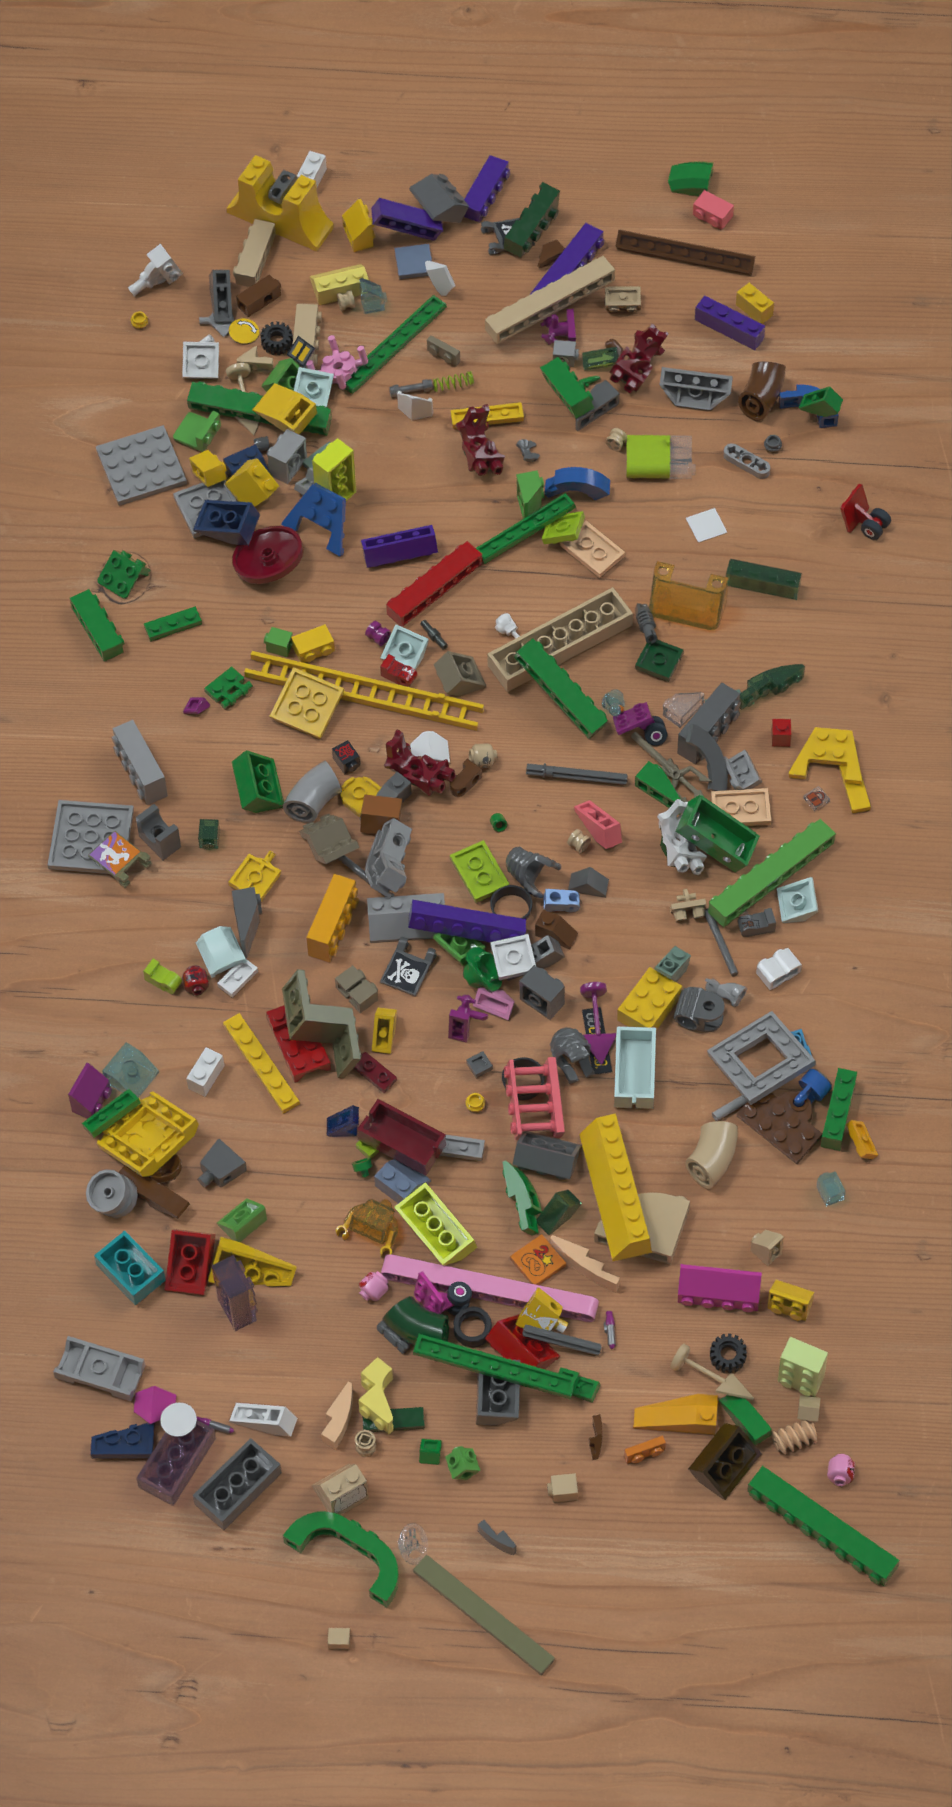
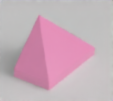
M478 988L475 997L476 1003L473 1006L509 1020L515 1001L503 990L488 992L485 988Z

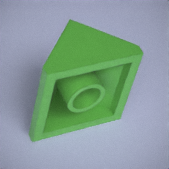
M440 933L433 936L438 945L463 967L468 964L466 953L471 948L480 947L485 949L486 947L479 940Z
M246 1198L219 1220L217 1224L232 1240L241 1242L267 1221L266 1208L264 1205Z

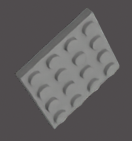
M164 425L96 446L97 454L119 506L187 484L186 477Z
M58 800L47 865L48 869L109 874L89 858L88 854L114 831L129 841L134 806Z

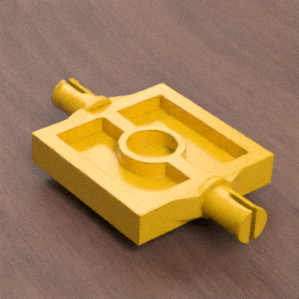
M268 851L264 859L248 854L228 881L229 886L236 890L255 887V893L260 894L262 902L281 875V870L270 863L276 854Z

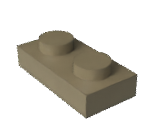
M430 335L427 339V351L434 356L442 358L445 362L457 366L460 363V351Z

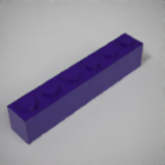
M585 223L530 295L534 291L546 287L549 283L561 279L564 275L576 271L579 267L585 266L589 260L591 261L598 248L601 249L604 244L603 231Z
M412 899L408 928L494 942L525 935L526 919Z

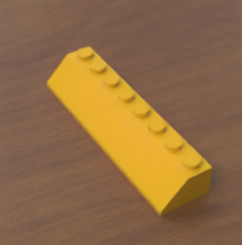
M616 1113L598 1117L579 1136L612 1261L652 1253L649 1233Z

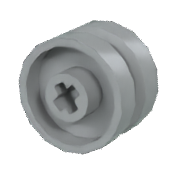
M108 1169L96 1173L90 1179L86 1189L89 1205L110 1218L126 1216L134 1208L138 1196L137 1187L131 1179Z

